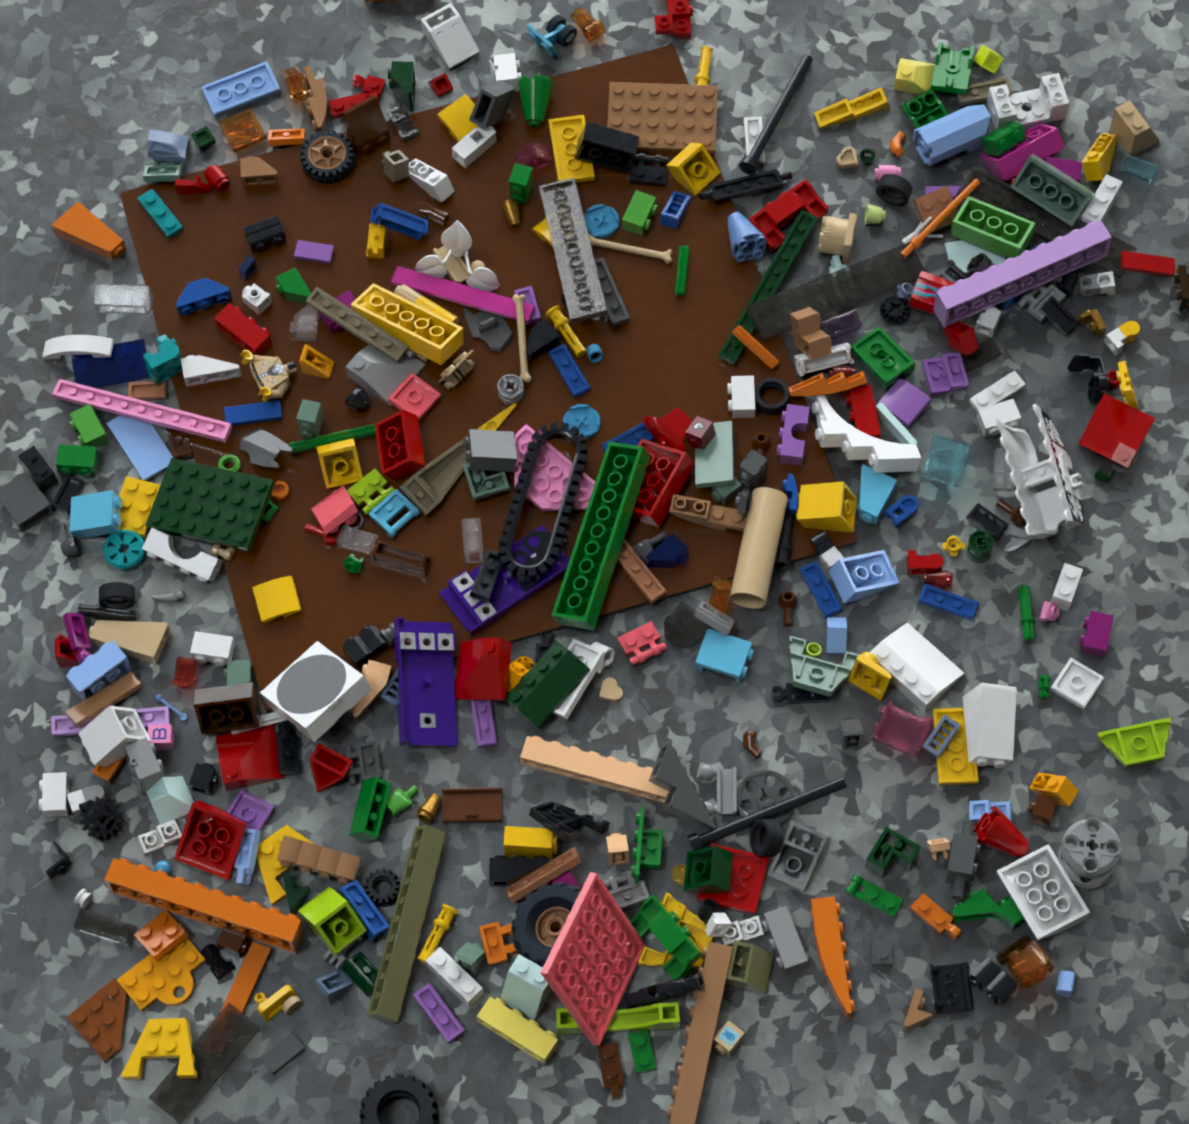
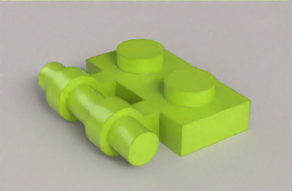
M373 469L350 487L347 492L357 507L363 503L367 505L362 509L363 513L367 515L395 489L392 486L387 490L383 489L387 485V481L376 469ZM376 493L379 494V496L376 499H370Z

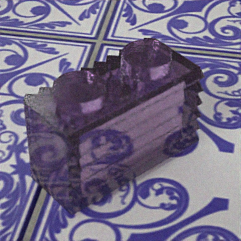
M856 309L820 323V329L829 335L831 339L843 334L845 335L853 330L855 331L862 326Z

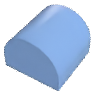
M1059 972L1055 991L1057 994L1071 998L1075 983L1074 972Z

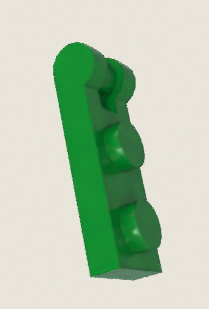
M853 874L850 886L846 887L844 892L848 896L895 918L904 899L864 880L857 874ZM858 886L864 888L862 893L857 891Z

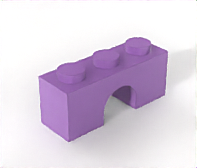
M787 404L786 411H782L781 422L785 423L784 428L780 427L779 439H782V444L777 446L776 456H780L779 463L802 466L805 441L795 439L792 434L797 431L807 432L810 407Z

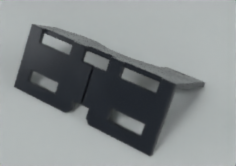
M212 943L206 945L200 952L202 956L204 954L207 958L205 963L211 966L210 970L217 980L225 972L236 969L231 961L227 962L221 958L218 947Z

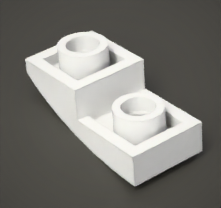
M173 820L156 826V830L137 836V841L144 856L177 842L181 839L182 834L176 821Z
M755 916L741 922L738 920L731 922L729 930L722 939L724 945L729 946L734 945V941L747 942L765 936L760 917Z

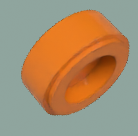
M283 481L275 482L271 493L272 498L277 501L287 499L290 494L287 483Z

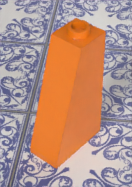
M80 202L75 203L52 224L54 234L112 261L120 257L126 250L124 240Z

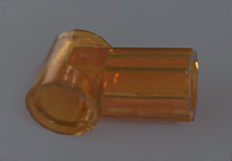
M578 7L571 15V19L582 29L583 35L590 42L606 31L603 23L599 19H594L583 7Z

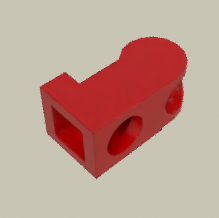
M908 550L907 574H938L942 570L943 557L937 553L916 555V550Z

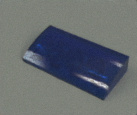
M140 339L113 344L111 357L94 358L91 354L71 355L75 382L93 388H100L151 378L147 373L143 354L147 353L145 340Z

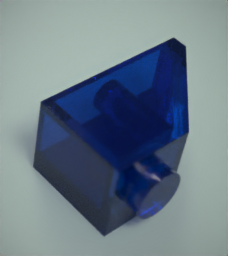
M672 533L645 557V565L648 568H675L687 561L689 548Z

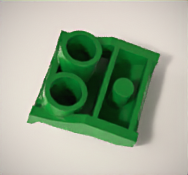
M931 88L899 106L910 120L914 129L949 115Z

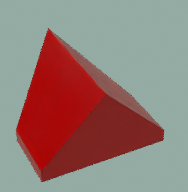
M58 632L54 642L55 659L59 668L79 666L80 664L76 660L79 652L72 651L69 638Z
M318 743L309 758L317 792L344 779L353 763V760Z

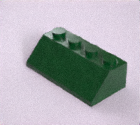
M556 640L505 697V700L514 710L537 728H540L588 674L590 669L569 649Z

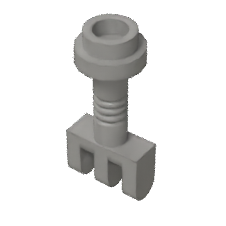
M364 933L336 955L328 950L323 959L329 960L332 966L335 965V968L340 970L347 960L343 955L356 940L361 942Z

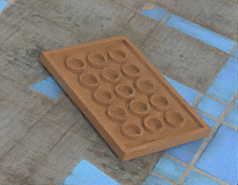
M610 82L607 127L639 136L636 151L681 152L690 143H700L704 145L708 153H715L718 86Z

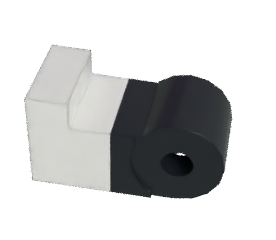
M823 530L809 538L812 547L826 569L833 566L839 559L844 558Z
M705 899L697 915L707 927L705 930L707 936L725 937L732 924L716 901L712 899Z

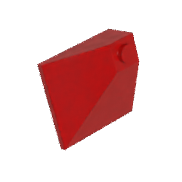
M1104 393L1078 444L1130 469L1155 418Z
M480 638L461 643L455 683V700H505L512 649L511 642L502 638Z
M273 724L237 734L229 733L216 736L220 768L226 792L284 779V774H279L276 735Z
M200 800L194 802L191 805L174 859L229 880L247 823Z

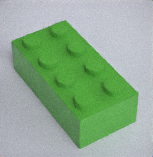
M968 196L952 222L951 235L1003 257L1015 258L1026 250L1034 237L1035 222Z

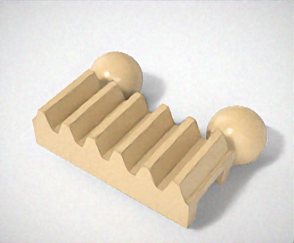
M445 246L433 249V254L439 256L441 261L445 259L449 252V249ZM451 254L447 263L444 264L447 268L446 274L449 275L453 282L461 284L470 275L461 257H455ZM476 260L471 264V271L473 272L479 267H485V264L480 260Z

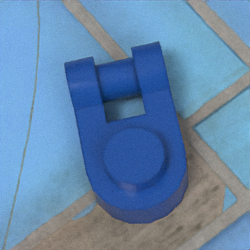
M906 495L887 508L884 515L887 518H891L892 524L897 528L917 512L918 500L914 496ZM898 510L902 512L899 516L895 513Z

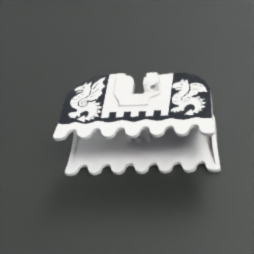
M1034 404L1033 409L1040 422L1038 426L1045 439L1043 441L1044 447L1050 456L1047 460L1038 461L1034 445L1024 429L1012 428L1002 423L999 419H995V424L1001 433L1000 442L1006 451L1005 459L1012 471L1010 477L1017 489L1015 494L1021 503L1022 508H1020V512L1027 524L1025 526L1028 536L1042 540L1058 533L1059 525L1062 521H1065L1068 530L1084 524L1085 514L1078 488L1084 485L1081 481L1077 482L1076 480L1081 477V474L1069 475L1068 470L1072 469V462L1049 415ZM1054 479L1056 484L1055 487L1039 493L1029 490L1031 487Z

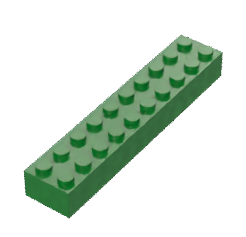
M614 442L608 443L551 615L559 625L593 631L595 629L651 457L642 446Z

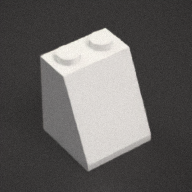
M108 706L78 733L83 746L90 756L91 762L96 766L107 767L125 757V745L146 737L148 742L151 741L136 710L117 706Z

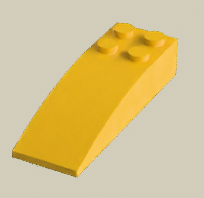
M374 283L351 304V307L357 313L406 344L408 349L440 365L464 344L463 327Z

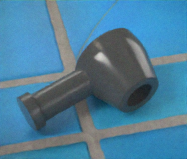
M70 522L65 523L63 527L66 531L67 539L60 545L64 556L81 554L79 543L70 532Z
M662 531L650 539L641 541L633 547V550L645 560L654 554L652 546L667 540V535Z

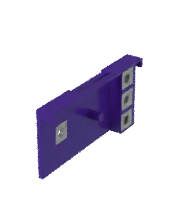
M541 525L534 531H547V529ZM525 536L512 545L511 554L517 550H523L529 553V556L532 558L536 556L535 552H530L524 547ZM536 536L530 537L528 539L529 546L537 547L540 544V539ZM562 551L558 563L555 562V569L552 573L548 571L546 578L540 579L527 591H524L519 586L515 577L512 579L507 575V570H503L501 567L487 603L469 596L481 565L469 573L463 571L449 580L448 587L440 591L439 595L470 636L473 637L505 616V613L539 590H544L563 578L570 559ZM518 554L514 557V560L523 565L526 558Z
M397 617L394 621L395 661L398 664L399 746L457 747L453 653L456 651L455 630H451V623L404 621L405 617ZM429 718L431 723L426 724L424 719Z

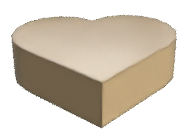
M845 147L842 150V154L837 156L836 165L841 169L858 167L855 149L853 147Z
M606 678L602 683L599 699L611 702L620 701L623 697L622 689L617 686V681L614 678Z

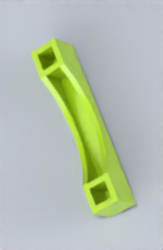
M679 1002L657 1003L640 1008L616 1010L606 1033L642 1031L646 1029H680ZM566 1008L556 1009L558 1035L584 1034Z

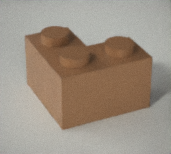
M808 307L790 313L794 343L798 350L811 360L832 353L831 337L820 329L821 317L818 312Z

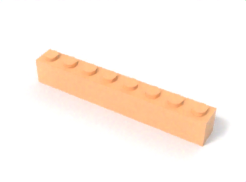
M539 736L526 737L520 756V761L523 765L661 803L665 802L669 792L649 782L653 770L652 767H639L634 762H621L612 756L606 758L594 751L584 752L578 747H566L557 741H544Z

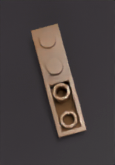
M309 65L303 67L304 75H302L304 85L309 86L306 110L308 116L313 117L311 123L314 131H322V134H324L328 121V101L323 78L315 80Z
M673 494L669 513L684 520L726 531L727 528L744 532L748 511H746L745 515L737 514L738 509L712 505L711 501Z

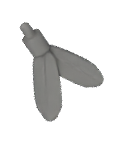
M1008 525L1004 533L1016 539L1009 542L1004 550L1008 553L1014 552L1026 545L1030 540H1038V538L1028 536L1026 530Z

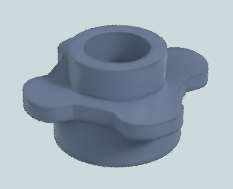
M909 283L898 284L896 286L898 297L910 301L914 287Z

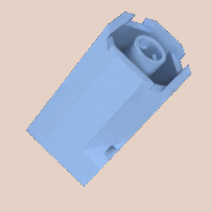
M984 104L967 106L915 129L913 141L918 142L919 146L916 147L917 153L925 164L928 163L931 166L964 150L972 153L983 148L982 138L988 135L990 113Z

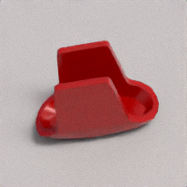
M675 408L661 419L653 416L644 417L646 430L660 445L686 452L683 439L686 436L685 431L693 421L680 408Z

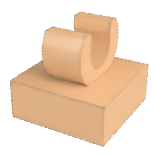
M947 838L926 841L927 849L932 852L931 855L934 860H937L936 855L938 852H943V857L945 859L948 858L946 850H950V842Z

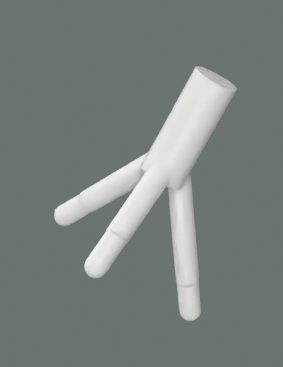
M928 217L924 223L921 221L913 233L901 240L902 244L906 246L913 237H917L932 220V217ZM930 234L926 238H943V235Z

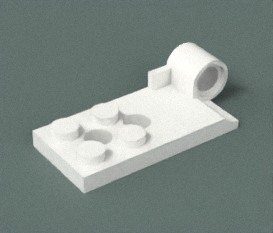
M572 640L567 649L581 660L590 671L556 708L553 714L568 719L594 674H600L604 666L607 667L612 663L615 656L613 648L598 642H594L590 646L578 640Z

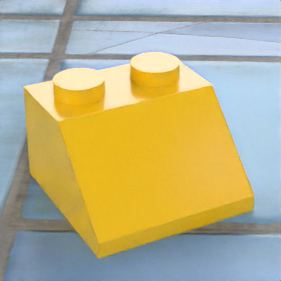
M690 143L666 165L675 180L693 195H697L721 173L704 145L700 143Z
M353 438L316 447L326 489L358 482L363 478Z

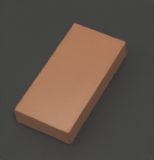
M166 380L157 386L153 381L128 383V397L143 401L167 400Z

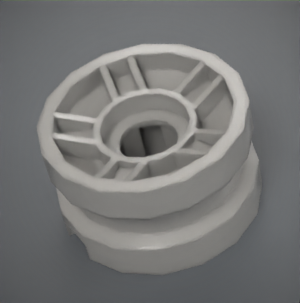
M508 374L498 381V396L501 401L507 404H514L523 398L524 388L520 377Z

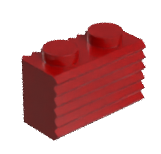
M959 321L943 328L945 329L944 332L946 333L949 346L964 356L971 355L975 350L979 349L974 329L966 323Z

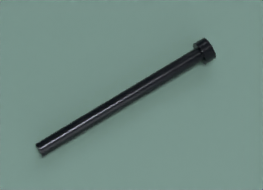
M803 55L751 152L741 160L739 168L744 173L749 175L756 173L759 167L758 160L813 61L811 56Z
M843 777L837 778L701 835H698L696 832L687 836L692 851L703 849V846L752 827L758 819L774 818L847 788Z

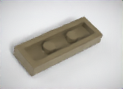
M1008 77L968 85L967 95L956 93L959 106L987 101L990 87L1007 84L1009 93L1012 94Z

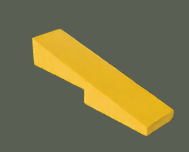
M882 87L851 101H848L846 98L814 112L820 129H824L889 109L890 106Z

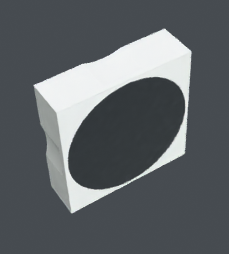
M317 641L262 690L260 694L272 710L285 720L292 722L300 732L315 742L346 711L355 706L372 689L361 673Z

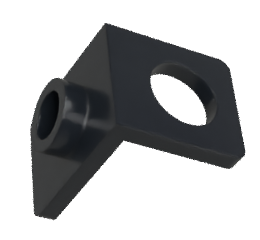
M56 841L52 843L63 858L46 871L50 879L57 874H62L67 869V866L72 863L69 856Z

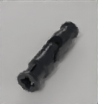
M698 972L692 977H680L665 983L641 988L638 992L624 993L623 1001L626 1009H632L640 1005L648 1006L670 998L687 995L694 990L702 991L705 989V984L701 973Z

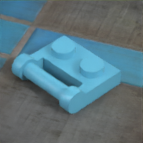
M395 489L369 513V517L390 538H393L397 535L396 532L413 517H417L420 511L402 493ZM405 508L409 510L393 526L388 524Z

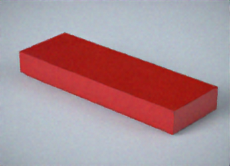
M1124 250L1120 253L1121 270L1173 277L1175 273V258Z

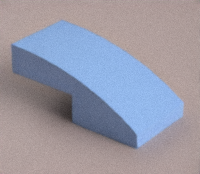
M989 800L969 801V820L978 822L985 812L989 814L992 811L990 808L996 806L1012 822V803L1010 801L990 802Z

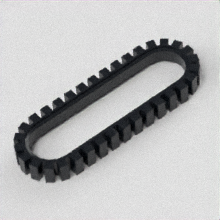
M557 422L550 423V430L546 425H543L539 428V433L535 431L532 435V442L529 441L521 472L518 476V483L515 486V493L512 496V504L510 503L509 514H507L498 547L500 565L503 570H507V575L512 579L517 574V581L525 582L526 576L529 577L530 583L537 582V575L541 580L546 578L548 571L552 573L555 569V562L558 563L588 458L586 438L583 433L579 435V429L575 426L569 430L568 423L562 422L561 428H558ZM564 439L574 446L576 454L549 546L541 562L532 566H523L512 558L511 548L540 451L548 441Z

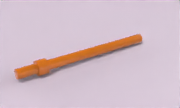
M975 179L917 237H913L909 241V245L900 253L901 256L906 258L914 249L917 250L922 245V241L981 184L980 181Z

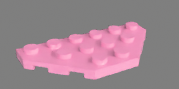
M527 424L514 435L517 462L514 470L515 486L518 483V476L521 472L529 441L532 442V435L535 433ZM548 442L543 445L540 451L527 499L541 511H559L573 463ZM584 473L581 479L580 489H578L573 510L587 509L595 481L586 473Z

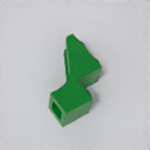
M983 888L979 891L974 890L967 896L968 899L963 903L961 901L956 903L951 908L950 915L954 918V922L994 918L1006 924L1011 931L1025 921L1011 897L1003 898L998 903L999 906H997Z

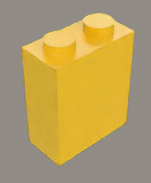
M505 826L503 846L506 858H514L517 855L534 858L535 856L542 855L550 858L551 861L553 860V854H557V836H554L547 828Z

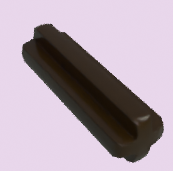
M1025 935L998 953L996 959L999 964H1005L1031 946V939Z

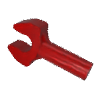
M307 523L304 528L305 531L322 536L326 545L337 544L335 538L329 537L331 534L341 536L339 529L334 533L325 535L320 527Z

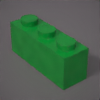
M376 776L363 780L349 833L350 836L363 842L378 839L391 783Z

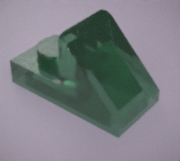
M288 870L282 872L291 914L296 915L309 896L311 889L309 885L298 888L295 876L291 877Z

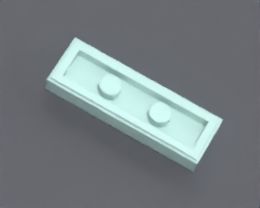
M881 402L876 405L877 417L901 444H915L917 446V440Z

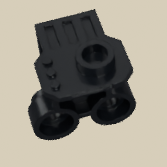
M1088 354L1073 356L1067 367L1068 371L1080 372L1085 369H1094L1095 373L1088 383V399L1090 402H1098L1104 394L1103 390L1109 388L1110 385L1101 356H1089ZM1099 366L1101 367V373H1098Z

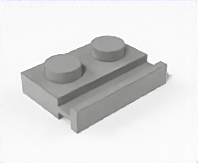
M703 600L699 603L694 614L695 617L725 636L729 634L735 621Z

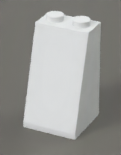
M981 683L963 696L969 763H974L977 766L992 765L994 768H1004L1013 761L1016 687Z

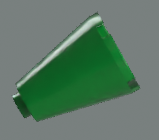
M527 75L518 79L525 123L529 124L530 127H539L540 124H543L554 86V81L551 82L550 77L533 75V78H527Z

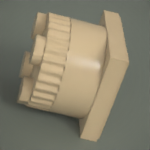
M850 213L849 220L823 216L818 252L843 256L842 263H850L857 215Z

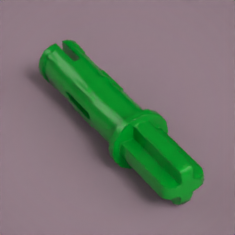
M1023 585V589L1021 586L1017 587L1023 637L1025 641H1033L1035 639V619L1032 615L1030 587L1028 585Z

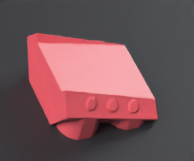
M344 485L311 508L325 535L338 531L339 526L342 524L351 525L357 519L358 510Z

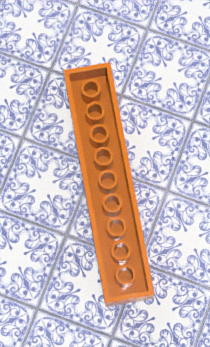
M113 858L104 879L111 893L222 930L224 926H228L247 934V937L295 954L305 933L301 920L294 914H288L287 916L281 914L278 909L272 907L266 909L257 902L251 901L248 903L239 896L232 895L230 897L224 895V892L221 890L213 889L212 891L206 889L200 883H188L182 877L176 876V878H172L166 872L160 870L154 872L145 865L139 864L136 866L124 858H120V860Z

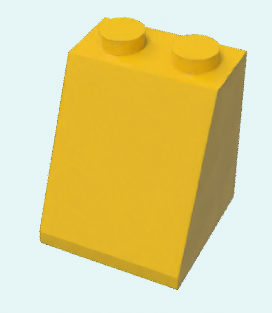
M844 482L801 485L800 492L798 493L799 507L796 512V519L804 528L854 532L857 497Z

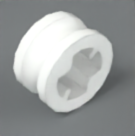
M84 888L77 894L74 903L76 905L80 904V908L84 909L91 902L93 894L87 893V890Z

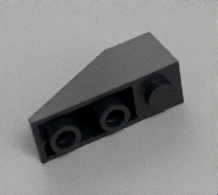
M503 855L494 856V858H490L489 865L490 887H508L550 862V858L542 855L535 856L534 858H526L523 855H517L514 858H506Z

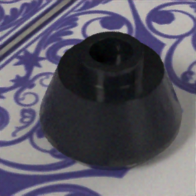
M357 386L345 400V406L353 410L358 408L362 410L369 402L366 400L368 395L364 388Z

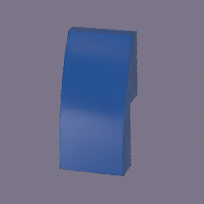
M789 473L788 480L784 479L782 491H785L788 497L786 509L793 513L794 518H796L798 490L793 474Z

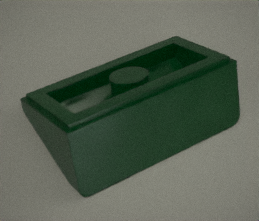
M359 952L347 959L342 969L366 996H370L373 994L378 970Z

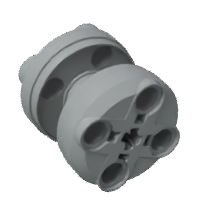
M1092 817L1078 821L1068 828L1059 848L1057 859L1074 887L1079 891L1086 892L1100 888L1109 881L1119 860L1122 846L1117 833L1112 827L1098 818ZM1088 827H1095L1097 829V832L1089 831ZM1080 878H1088L1089 883H1083Z

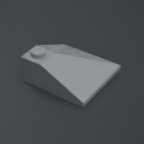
M367 345L347 364L346 372L348 378L392 406L388 398L411 373L418 376L426 364L416 357L410 359L406 354L396 363L374 347Z

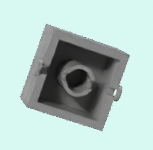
M147 737L124 746L126 761L132 773V780L136 782L141 794L146 793L159 779L165 777L163 764L156 757L155 746L153 743L148 742Z

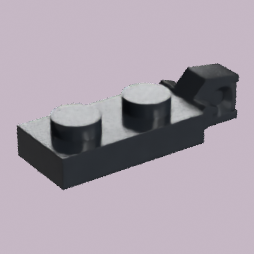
M282 721L278 725L279 732H276L275 737L279 774L298 775L300 768L297 737L294 735V732H290V722Z

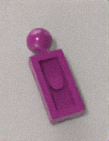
M67 612L63 615L70 646L72 651L79 652L76 660L79 664H82L85 658L91 655L88 651L92 648L83 614Z

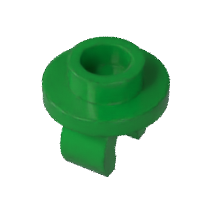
M350 554L343 561V566L349 573L357 574L362 569L364 558L361 557L358 560L354 557L355 554Z

